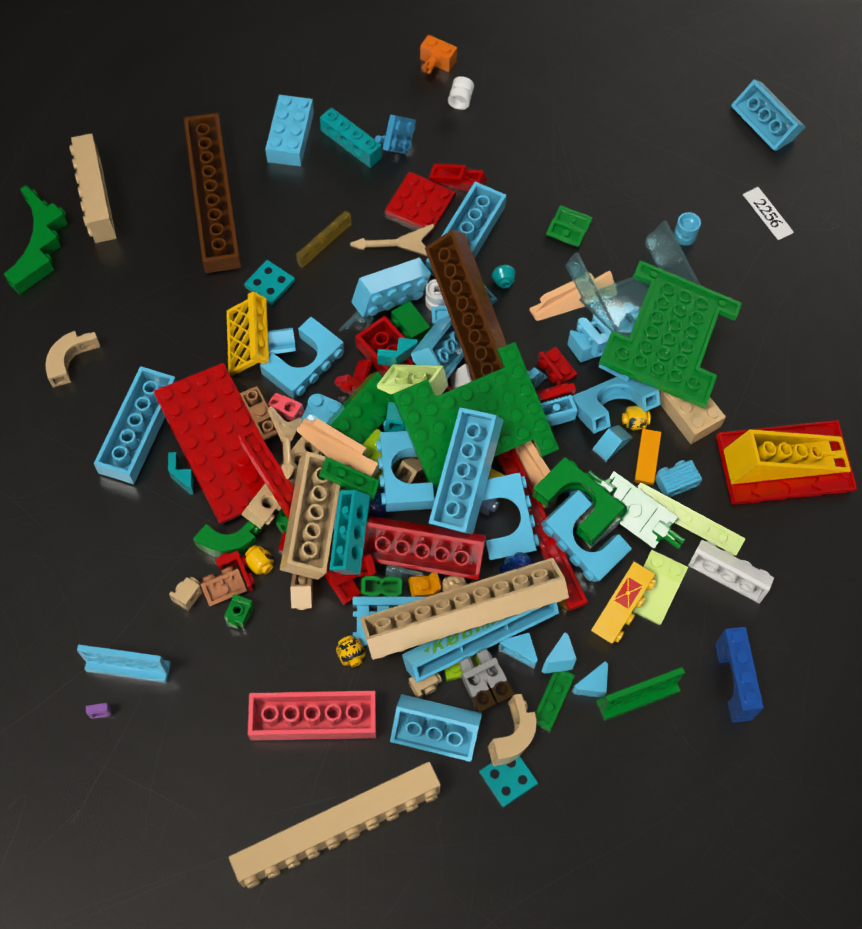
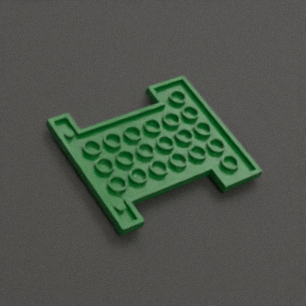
M640 260L633 278L648 284L649 287L631 334L628 338L611 331L598 364L705 409L717 375L700 368L718 314L735 321L742 303Z
M515 342L496 350L503 368L435 397L428 379L391 394L428 483H433L434 498L437 494L460 407L497 415L503 419L494 457L531 440L534 441L540 457L559 449Z

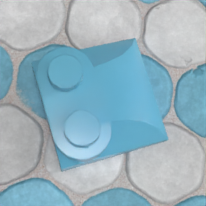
M313 394L308 399V405L301 419L302 421L305 418L310 421L319 419L327 423L342 404L324 395Z

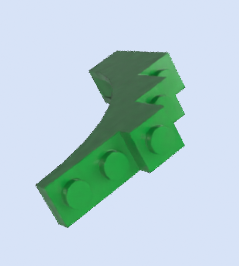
M27 186L20 190L24 199L32 208L34 218L33 233L24 254L14 266L4 273L9 285L19 295L54 271L51 264L53 260L49 255L61 247L58 241L60 237L56 232L67 225L66 213L61 207L57 208L53 203L48 205L44 200L41 201L36 191L30 190Z

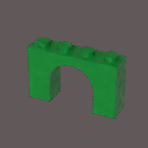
M564 457L534 487L532 496L547 508L565 491L580 490L587 494L593 502L594 510L578 526L576 534L592 546L622 515L624 506L618 498H613L608 494L605 487L595 483L588 473H583L574 461H569Z

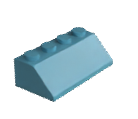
M755 79L731 105L774 151L793 141L805 129V126L762 82Z
M450 316L437 320L411 353L413 362L416 365L443 366L447 379L464 357Z
M401 694L396 708L390 742L471 762L482 713Z

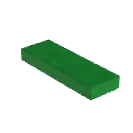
M328 457L324 459L319 473V477L339 486L370 495L371 500L375 498L380 482L378 479Z
M567 671L553 673L535 713L537 726L551 731L575 677L574 674Z

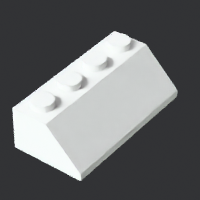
M701 540L688 565L759 604L770 590L774 579L767 571L759 570L748 561L740 560L734 557L731 552L723 551L712 542Z

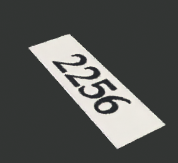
M759 187L743 194L778 240L794 233Z

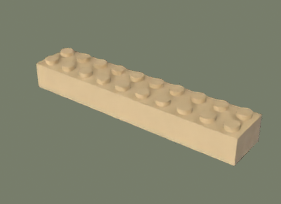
M550 558L361 617L360 620L373 660L383 658L392 653L405 651L411 647L424 645L427 642L443 639L446 636L462 633L465 630L482 627L494 621H501L513 615H520L532 609H539L545 605L567 599L569 595L565 577L554 558Z
M427 762L229 856V860L238 882L243 887L247 886L248 889L260 884L259 880L267 876L270 879L279 875L281 869L286 867L292 869L301 864L300 860L306 857L313 859L321 854L320 851L327 847L328 850L336 848L340 845V841L346 838L352 840L360 835L359 832L365 829L368 831L380 826L379 822L383 820L392 821L399 817L398 813L404 810L407 812L413 811L419 807V803L423 801L429 803L438 798L440 783L430 762Z

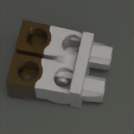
M487 649L476 654L480 665L474 667L470 657L459 662L462 671L460 676L476 712H481L515 695L496 657L492 658Z

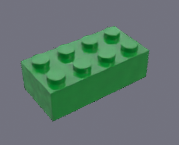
M375 372L368 375L326 423L361 445L386 419L388 402L394 403L391 394L377 388V384L383 378L380 373Z

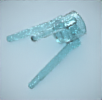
M356 310L354 315L340 328V331L349 329L356 320L361 323L367 322L366 329L371 325L374 318L372 316L363 318L358 310Z
M387 565L386 577L393 576L402 579L404 573L423 576L422 572L405 569L404 567ZM403 583L402 587L410 591L409 585Z

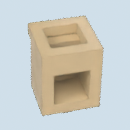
M186 577L184 581L177 585L176 592L171 591L169 596L173 602L189 611L202 593L200 582L193 577Z
M438 672L419 682H416L413 677L409 678L411 689L415 696L422 699L423 694L429 695L436 691L438 683L442 682Z

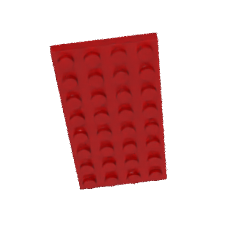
M224 363L154 390V396L219 525L241 516L265 484L237 440L240 434L254 427L257 431L258 429Z

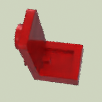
M372 360L359 361L353 377L349 374L336 377L334 384L341 391L352 395L367 378Z
M237 550L232 553H223L219 558L215 559L220 573L222 569L233 566V568L239 566L249 592L253 591L252 585L255 582L251 573H246L245 567H248L244 555L240 557Z
M371 554L362 556L360 575H344L329 570L330 566L327 567L332 587L356 577L376 574Z

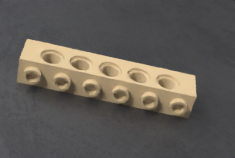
M303 436L291 450V463L294 466V470L289 481L293 487H295L294 484L298 465L295 461L299 462V459L307 452L306 448H309L312 451L311 453L323 454ZM265 483L241 515L261 529L264 523L269 525L275 517L272 513L275 509L279 511L281 507ZM262 502L267 503L270 508L264 507Z

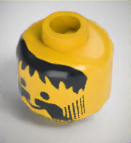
M628 406L625 413H622V423L626 424L629 430L645 429L647 425H650V411L644 412L639 406Z
M254 545L245 553L247 565L256 575L267 574L273 569L274 556L264 546Z
M347 636L338 642L336 652L344 666L354 668L363 663L362 659L365 657L366 652L358 638Z

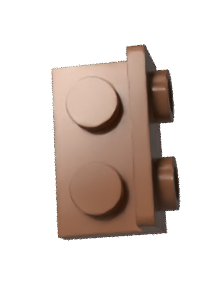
M233 566L222 569V573L214 576L213 573L203 577L200 585L209 606L229 599L233 594L238 595L247 591L237 567L233 569Z

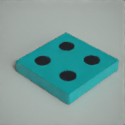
M266 260L244 283V286L251 292L254 291L265 297L266 302L273 306L295 282V278Z
M520 756L504 765L493 766L490 763L479 771L502 808L538 785V782Z

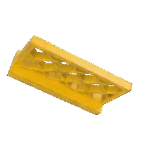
M254 291L248 294L247 300L227 310L228 372L232 376L257 363L264 365L269 362L266 298ZM238 312L235 320L233 321V314ZM243 315H244L245 318H244L242 324L239 325V322H240V320L242 319V317H243ZM239 327L236 335L234 336L235 329ZM245 331L246 333H245V335H244L242 341H240L239 339H240L242 333ZM249 338H250V343H249V345L247 346L246 343H247V341H248ZM240 343L237 350L234 353V348L236 344ZM244 347H246L247 349L245 350L243 356L240 357L242 350L244 349ZM240 359L237 367H235L236 361Z

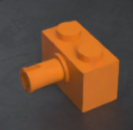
M428 35L420 45V60L425 61L422 65V70L424 72L427 71L429 74L436 66L450 72L457 62V47Z

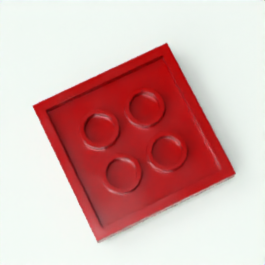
M409 172L386 207L385 214L419 229L433 224L434 229L430 232L432 234L454 199L456 192Z

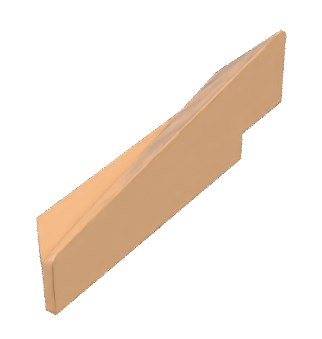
M608 271L595 279L591 273H588L544 294L540 298L541 303L531 307L529 311L535 320L539 321L617 297L612 273Z
M305 418L297 428V432L327 457L343 461L344 465L373 478L378 473V463L366 457V447L321 420L313 419L310 421Z
M529 441L514 449L534 488L550 470L542 457L539 456L532 441ZM557 498L547 508L555 505Z

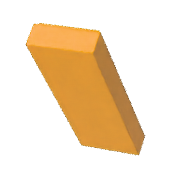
M642 429L634 482L654 485L661 432Z

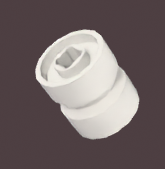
M466 77L455 78L448 98L450 106L458 110L468 108L474 83Z
M436 279L431 280L426 286L425 302L427 308L431 311V307L445 305Z

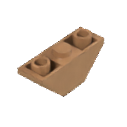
M255 386L240 393L262 439L267 440L278 435L268 413L269 407L259 388Z

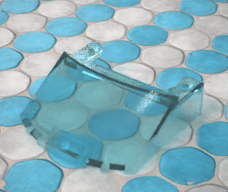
M666 220L662 221L656 230L650 233L645 240V245L650 250L653 260L658 266L657 268L700 285ZM574 253L565 266L581 295L579 300L610 331L629 338L649 285L630 277L597 290L579 253Z

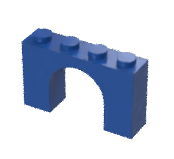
M746 627L725 629L715 645L719 663L729 662L732 669L734 693L728 702L732 723L751 721L764 707Z

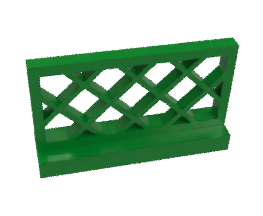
M683 667L597 700L596 703L604 721L679 693L681 690L678 683L685 674Z

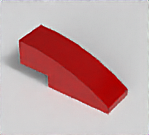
M434 164L429 176L430 180L468 192L474 182L484 186L487 182L484 170H468L466 165Z

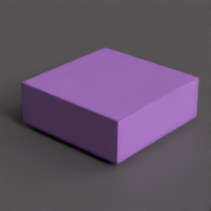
M107 703L86 706V714L91 719L112 715L111 707Z

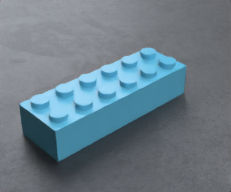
M474 182L442 236L452 229L465 233L475 259L505 209L506 195ZM427 258L426 267L431 272V275L435 276L430 261Z
M140 366L94 462V466L99 474L131 484L135 483L165 418L154 396V390L177 382L174 376Z
M459 408L432 508L430 524L473 535L503 424L502 418L493 414Z

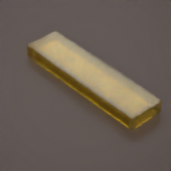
M344 211L296 254L297 263L301 268L351 225L350 213Z

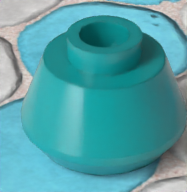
M501 265L494 269L491 277L499 287L508 288L514 282L516 271L510 265Z

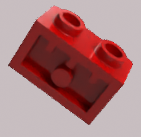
M556 347L546 353L543 351L539 352L537 363L542 370L547 372L553 384L568 383L577 377V372Z
M563 383L538 391L536 394L540 403H547V401L575 395L576 387L574 383Z

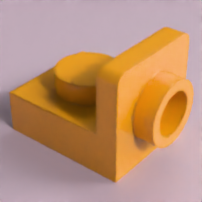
M432 572L429 576H414L408 579L412 597H428L437 594L441 590L442 583L438 573Z

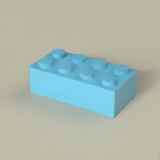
M279 95L265 149L267 162L293 166L302 165L314 114L313 99Z
M417 258L361 277L358 280L351 302L364 318L374 316L384 310H390L392 307L403 305L408 301L418 300L423 296L431 272L421 259Z

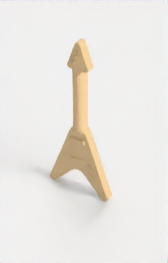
M428 225L397 239L365 241L362 238L350 243V245L361 250L370 247L397 246L427 256L426 246L422 243V240L434 229V225Z
M270 406L268 413L283 442L284 464L281 468L286 479H289L294 470V466L291 463L290 442L302 419L297 418L286 422Z

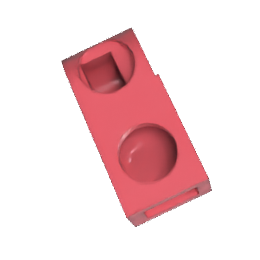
M275 393L267 403L268 407L272 406L281 417L289 421L301 418L304 413L301 403L278 393Z

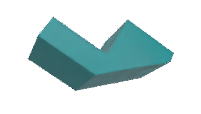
M399 338L397 351L378 349V365L392 366V364H401L411 357L412 351L418 345V340Z
M168 452V471L171 478L190 495L194 494V475L192 469H179L177 453Z

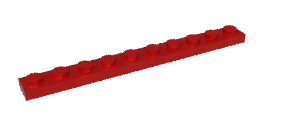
M254 427L240 434L237 440L289 519L294 487L286 479L280 465ZM330 545V551H329V557H328L327 567L330 566L331 553H332V547H331V545ZM326 570V574H325L324 576L326 577V579L328 580V582H329V584H330V580H329L328 573H327V570ZM353 579L332 587L343 605L351 601L353 597L361 594Z
M513 448L497 455L496 458L505 476L520 473L521 477L525 476L527 488L523 489L525 496L529 495L531 503L528 513L534 517L533 535L537 534L538 547L544 560L554 558L565 577L569 598L564 599L568 611L587 605L588 601L565 553L556 545L557 541L543 531L544 527L541 523L547 518V515L541 503L532 496L534 488L515 449Z

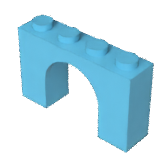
M312 317L298 328L300 338L317 352L316 359L310 365L301 368L292 367L274 353L269 356L268 363L260 365L262 375L293 400L303 395L306 388L311 383H315L319 375L323 371H327L331 364L344 353V342Z
M615 377L572 396L577 407L576 415L593 433L611 427L609 412L603 406V404L610 400H631L644 412L661 405L659 389L631 377L628 382Z
M407 431L381 432L380 440H376L377 452H381V457H378V469H382L383 474L379 475L380 487H384V493H381V503L385 505L386 512L432 509L434 505L433 483H404L398 480L392 472V466L398 460L405 457H417Z
M520 473L487 480L482 502L505 498L514 502L521 514L520 524L514 533L505 537L486 540L490 560L536 551V546H539L537 534L533 535L532 527L535 526L534 517L528 513V508L531 507L529 495L525 496L523 488H527L525 476L521 477Z
M577 490L559 505L541 525L544 527L543 531L557 541L556 545L563 552L566 551L570 556V561L584 571L583 575L585 578L596 582L600 581L632 548L619 534L612 536L596 552H587L576 544L573 537V526L576 520L592 505L581 491Z

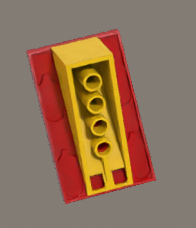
M839 420L721 432L716 435L732 505L847 493L857 489Z

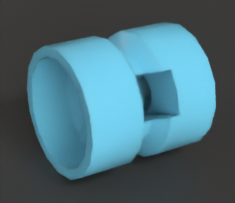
M686 212L679 216L673 234L677 243L690 245L695 242L701 225V220L696 214Z

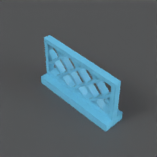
M78 645L77 651L86 661V672L167 682L171 663L170 661L163 660L161 656Z

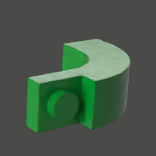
M248 521L236 533L221 534L206 524L193 540L198 548L215 557L237 550L239 555H242L257 544L254 535H258L262 531L263 526L260 529L251 521Z

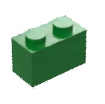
M410 301L391 311V323L396 329H399L405 338L417 339L419 343L429 332L430 326Z

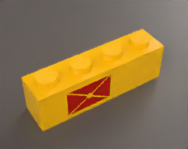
M633 562L591 631L611 644L615 641L619 642L624 634L621 631L624 625H630L635 617L632 614L636 607L640 608L645 601L644 593L646 590L651 591L656 583V580H654L655 574Z

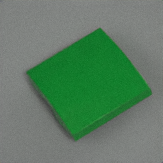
M560 205L546 235L579 248L592 222V217Z

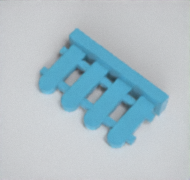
M624 304L622 312L611 308L608 310L607 317H604L601 313H595L591 322L586 318L578 319L577 331H582L587 337V343L593 344L591 354L594 358L602 355L611 331L629 338L639 309L637 307L634 308L631 304ZM625 317H627L632 324H629ZM610 322H612L617 327V329H614ZM594 327H598L602 334H599Z
M353 597V607L357 608V611H353V617H357V632H353V638H358L363 647L368 645L361 624V617L425 597ZM369 608H377V611H369Z

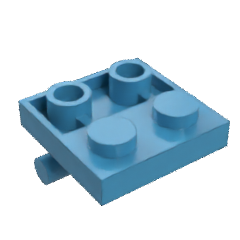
M390 114L386 135H377L375 141L384 145L383 150L409 154L416 120Z

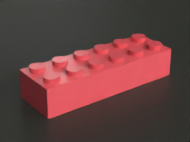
M375 691L249 693L248 736L251 741L376 738Z

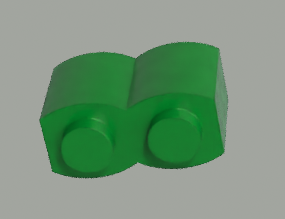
M376 576L363 577L361 581V594L363 597H402V579L393 576L383 579Z

